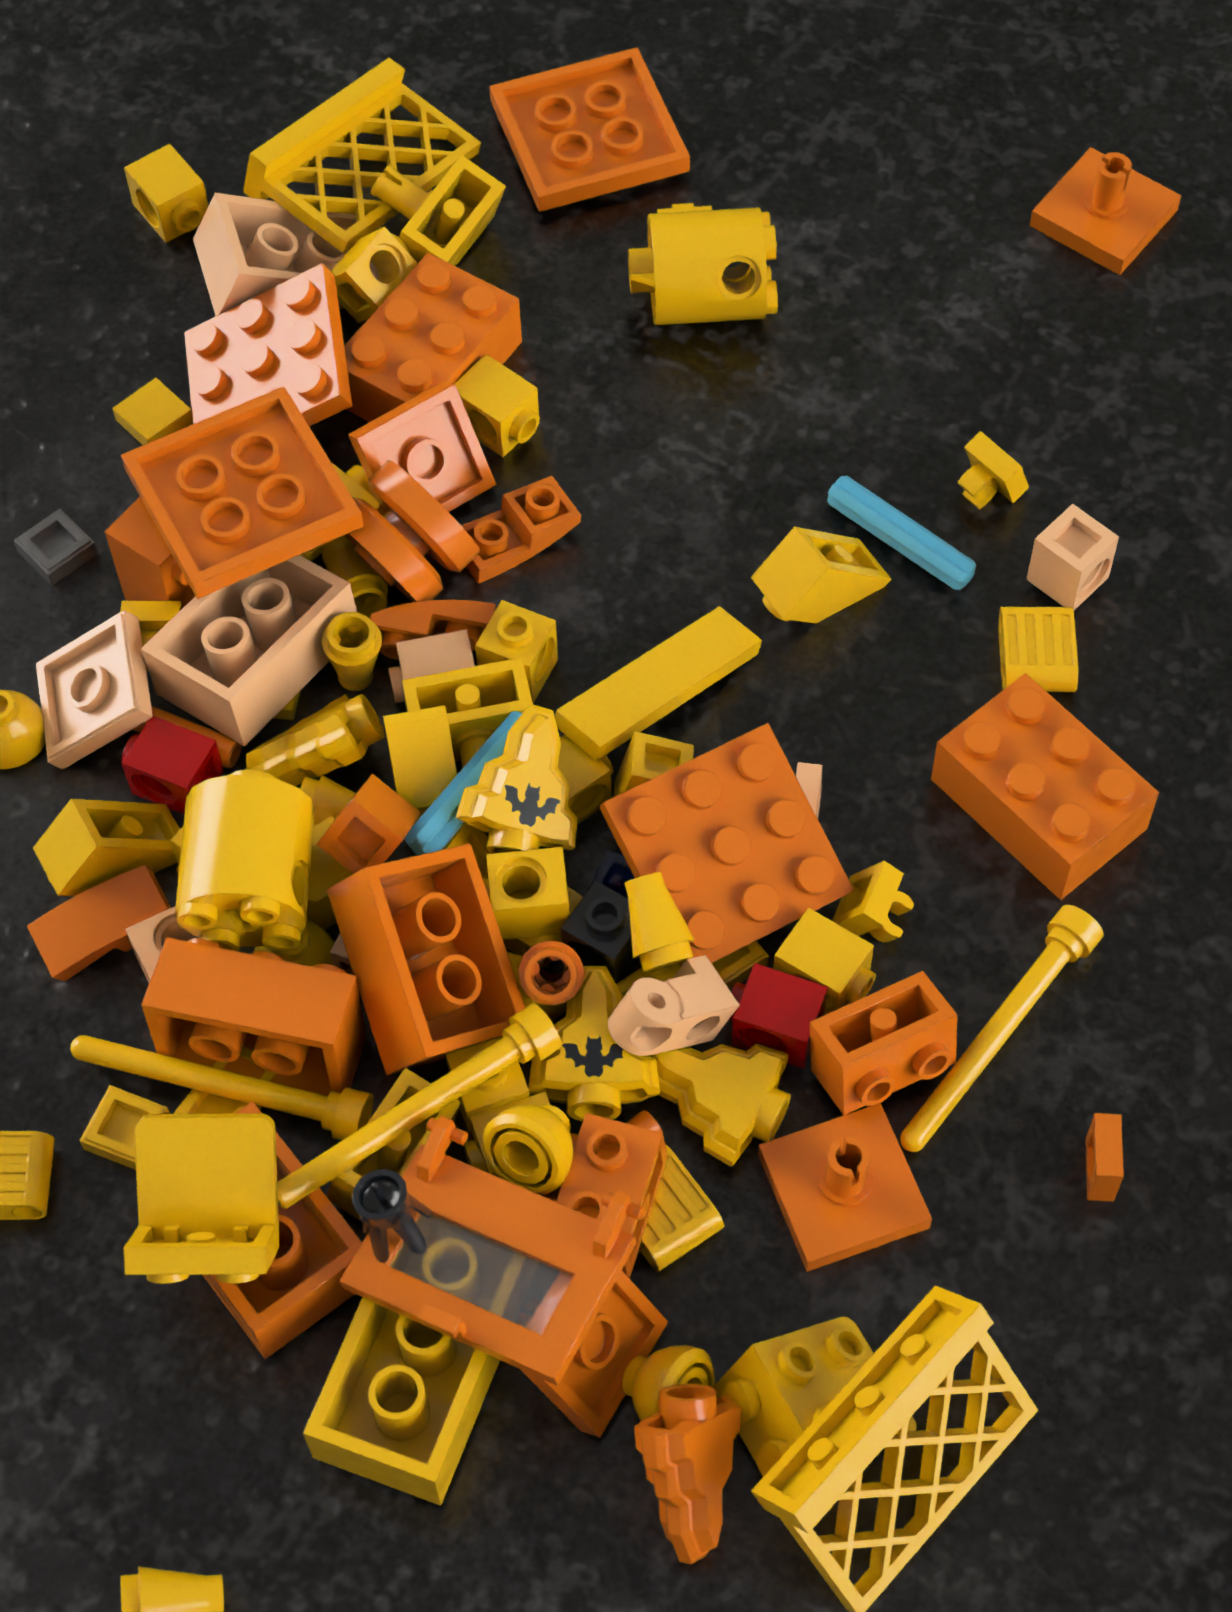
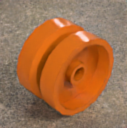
M388 459L368 479L371 495L387 514L383 517L366 501L352 497L362 513L364 527L344 536L354 545V552L391 588L395 586L411 602L433 600L443 590L440 575L424 556L428 553L446 569L460 573L480 553V548L455 518L422 485L394 461Z

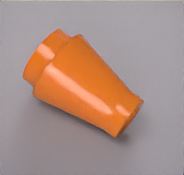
M544 941L534 945L524 954L519 966V980L523 990L531 999L544 1005H559L569 1001L579 991L584 978V968L579 955L570 946L558 941ZM549 957L553 961L561 960L565 968L559 973L551 974L543 969L541 962Z

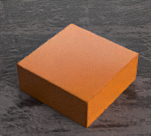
M1094 1113L1085 1139L1087 1200L1114 1202L1124 1177L1121 1114Z

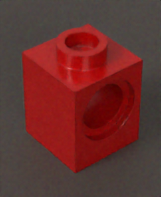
M155 716L147 721L140 734L136 733L130 737L122 754V766L131 793L156 804H166L169 809L185 815L186 798L191 788L207 779L221 777L224 773L216 740Z
M754 963L746 985L736 982L731 991L740 1005L729 1019L733 1021L732 1045L748 1050L754 1045L760 1044L787 1053L789 1056L787 1064L805 1069L810 1056L809 1022L825 1015L828 987Z

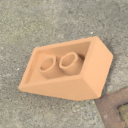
M214 193L193 238L216 316L321 263L331 271L347 253L343 254L275 201ZM327 212V218L344 231L356 223L355 214ZM370 262V271L374 278L379 281L378 270ZM338 302L339 309H344V307Z

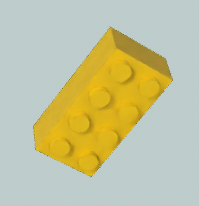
M420 1214L415 1223L425 1238V1252L415 1254L403 1242L390 1267L516 1323L540 1262L433 1215L430 1218H426ZM362 1297L303 1432L312 1458L441 1506L500 1360Z

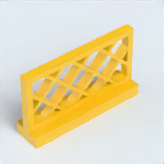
M387 58L252 151L249 155L243 193L250 198L266 200L270 197L344 254L351 249L359 238L374 232L399 213L382 200L363 199L362 187L372 188L381 173L360 171L359 160L383 161L387 163V166L390 164L395 167L396 171V163L423 165L424 173L422 175L404 176L428 192L442 180L460 155L469 160L478 155L481 142L402 83L405 69L391 58ZM401 105L416 116L418 122L391 120L390 112ZM360 133L382 134L384 146L357 144L356 136ZM393 135L420 138L421 149L394 147ZM430 139L448 140L457 149L454 151L431 150ZM326 157L349 159L350 170L322 168V160ZM291 182L315 183L316 195L296 194L287 185ZM324 184L352 186L354 198L325 196ZM327 212L355 214L356 223L344 231L327 218Z
M936 1285L751 1490L764 1510L781 1519L849 1612H866L1038 1411L988 1334L987 1330L992 1326L993 1321L982 1304ZM973 1348L974 1355L970 1379L953 1380L955 1366ZM1002 1392L1010 1405L992 1426L984 1427L988 1393ZM951 1394H968L964 1428L946 1429ZM930 1396L926 1430L908 1431L909 1419ZM961 1443L959 1464L948 1477H940L944 1444ZM924 1445L919 1479L901 1480L905 1446ZM885 1447L881 1482L862 1483L863 1471ZM917 1494L913 1518L904 1528L894 1529L899 1496ZM878 1497L874 1531L855 1533L859 1499ZM839 1500L835 1534L818 1536L813 1528ZM872 1547L869 1568L853 1585L849 1580L852 1550L854 1548Z

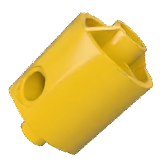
M759 207L648 214V247L628 249L630 293L651 292L654 325L765 319L766 314H777L776 280H772L770 265L767 266L766 260L776 259L777 253L775 226L770 223L769 212H761ZM742 262L736 267L727 268L731 263Z
M259 770L235 771L230 775L207 779L192 787L186 798L175 917L179 926L196 937L218 944L222 949L237 952L240 946H265L277 951H290L298 948L301 944V933L306 927L315 813L312 798L300 788Z

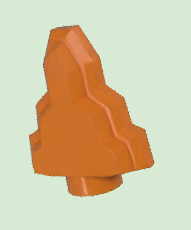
M680 1384L665 1387L658 1391L659 1412L638 1423L634 1427L636 1449L643 1454L647 1480L654 1485L656 1497L659 1498L660 1522L666 1538L673 1544L679 1562L693 1564L704 1558L710 1549L718 1546L723 1523L722 1489L732 1471L733 1440L740 1431L741 1407L736 1405L733 1399L727 1396L716 1397V1390L712 1387L698 1384Z

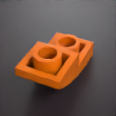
M553 476L503 494L501 510L461 525L480 548V553L466 568L478 584L494 578L532 558L559 540L580 523L581 514Z
M453 599L412 602L371 613L370 620L378 626L382 635L380 652L388 658L399 661L396 642L466 629L471 650L474 651L477 641L496 610V604Z
M143 865L78 894L27 925V928L52 978L65 982L114 948L124 952L131 950L132 946L125 929L166 911L171 906L151 867Z

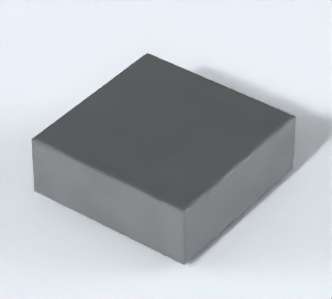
M60 508L14 540L18 553L51 586L98 554L95 542Z

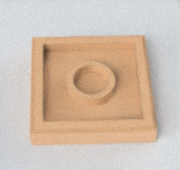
M123 610L36 663L48 763L63 770L153 717L146 666L140 650L143 645L139 618Z

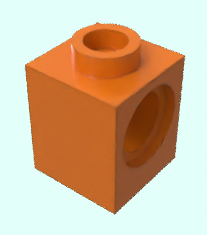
M371 774L316 845L354 874L365 867L383 864L403 841L421 812L374 774Z

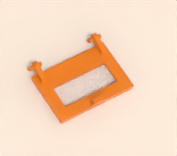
M442 1115L438 1120L430 1118L426 1126V1130L431 1132L425 1146H420L402 1176L406 1182L407 1192L428 1207L433 1213L432 1217L426 1218L417 1211L409 1209L415 1223L425 1238V1252L422 1254L412 1252L401 1237L390 1228L387 1229L389 1258L385 1263H380L374 1255L368 1232L339 1282L344 1289L558 1386L637 1243L635 1236L621 1230V1227L627 1216L640 1220L645 1208L633 1203L630 1195L620 1190H617L615 1194L605 1192L601 1204L607 1206L602 1221H599L445 1155L452 1141L464 1145L467 1141L468 1133L456 1128L453 1120Z

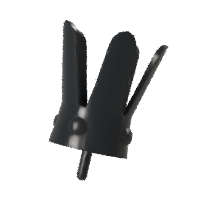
M378 1169L364 1175L354 1187L352 1202L362 1221L363 1233H366L368 1228L373 1252L380 1263H385L389 1258L387 1229L390 1228L401 1237L415 1254L424 1253L426 1250L425 1238L415 1223L409 1209L417 1211L426 1218L433 1216L432 1211L407 1192L406 1182L398 1173L388 1169Z

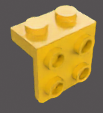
M148 1114L143 1116L134 1129L139 1226L124 1246L125 1275H146V1279L150 1282L168 1284L183 1281L189 1275L216 1274V1279L220 1282L244 1283L255 1280L259 1274H267L280 1248L276 1133L273 1119L266 1114Z
M839 1317L752 1344L715 1384L714 1389L717 1396H727L733 1399L736 1405L741 1407L739 1434L763 1477L874 1354L859 1328L851 1319ZM911 1416L908 1431H916V1422L913 1416Z

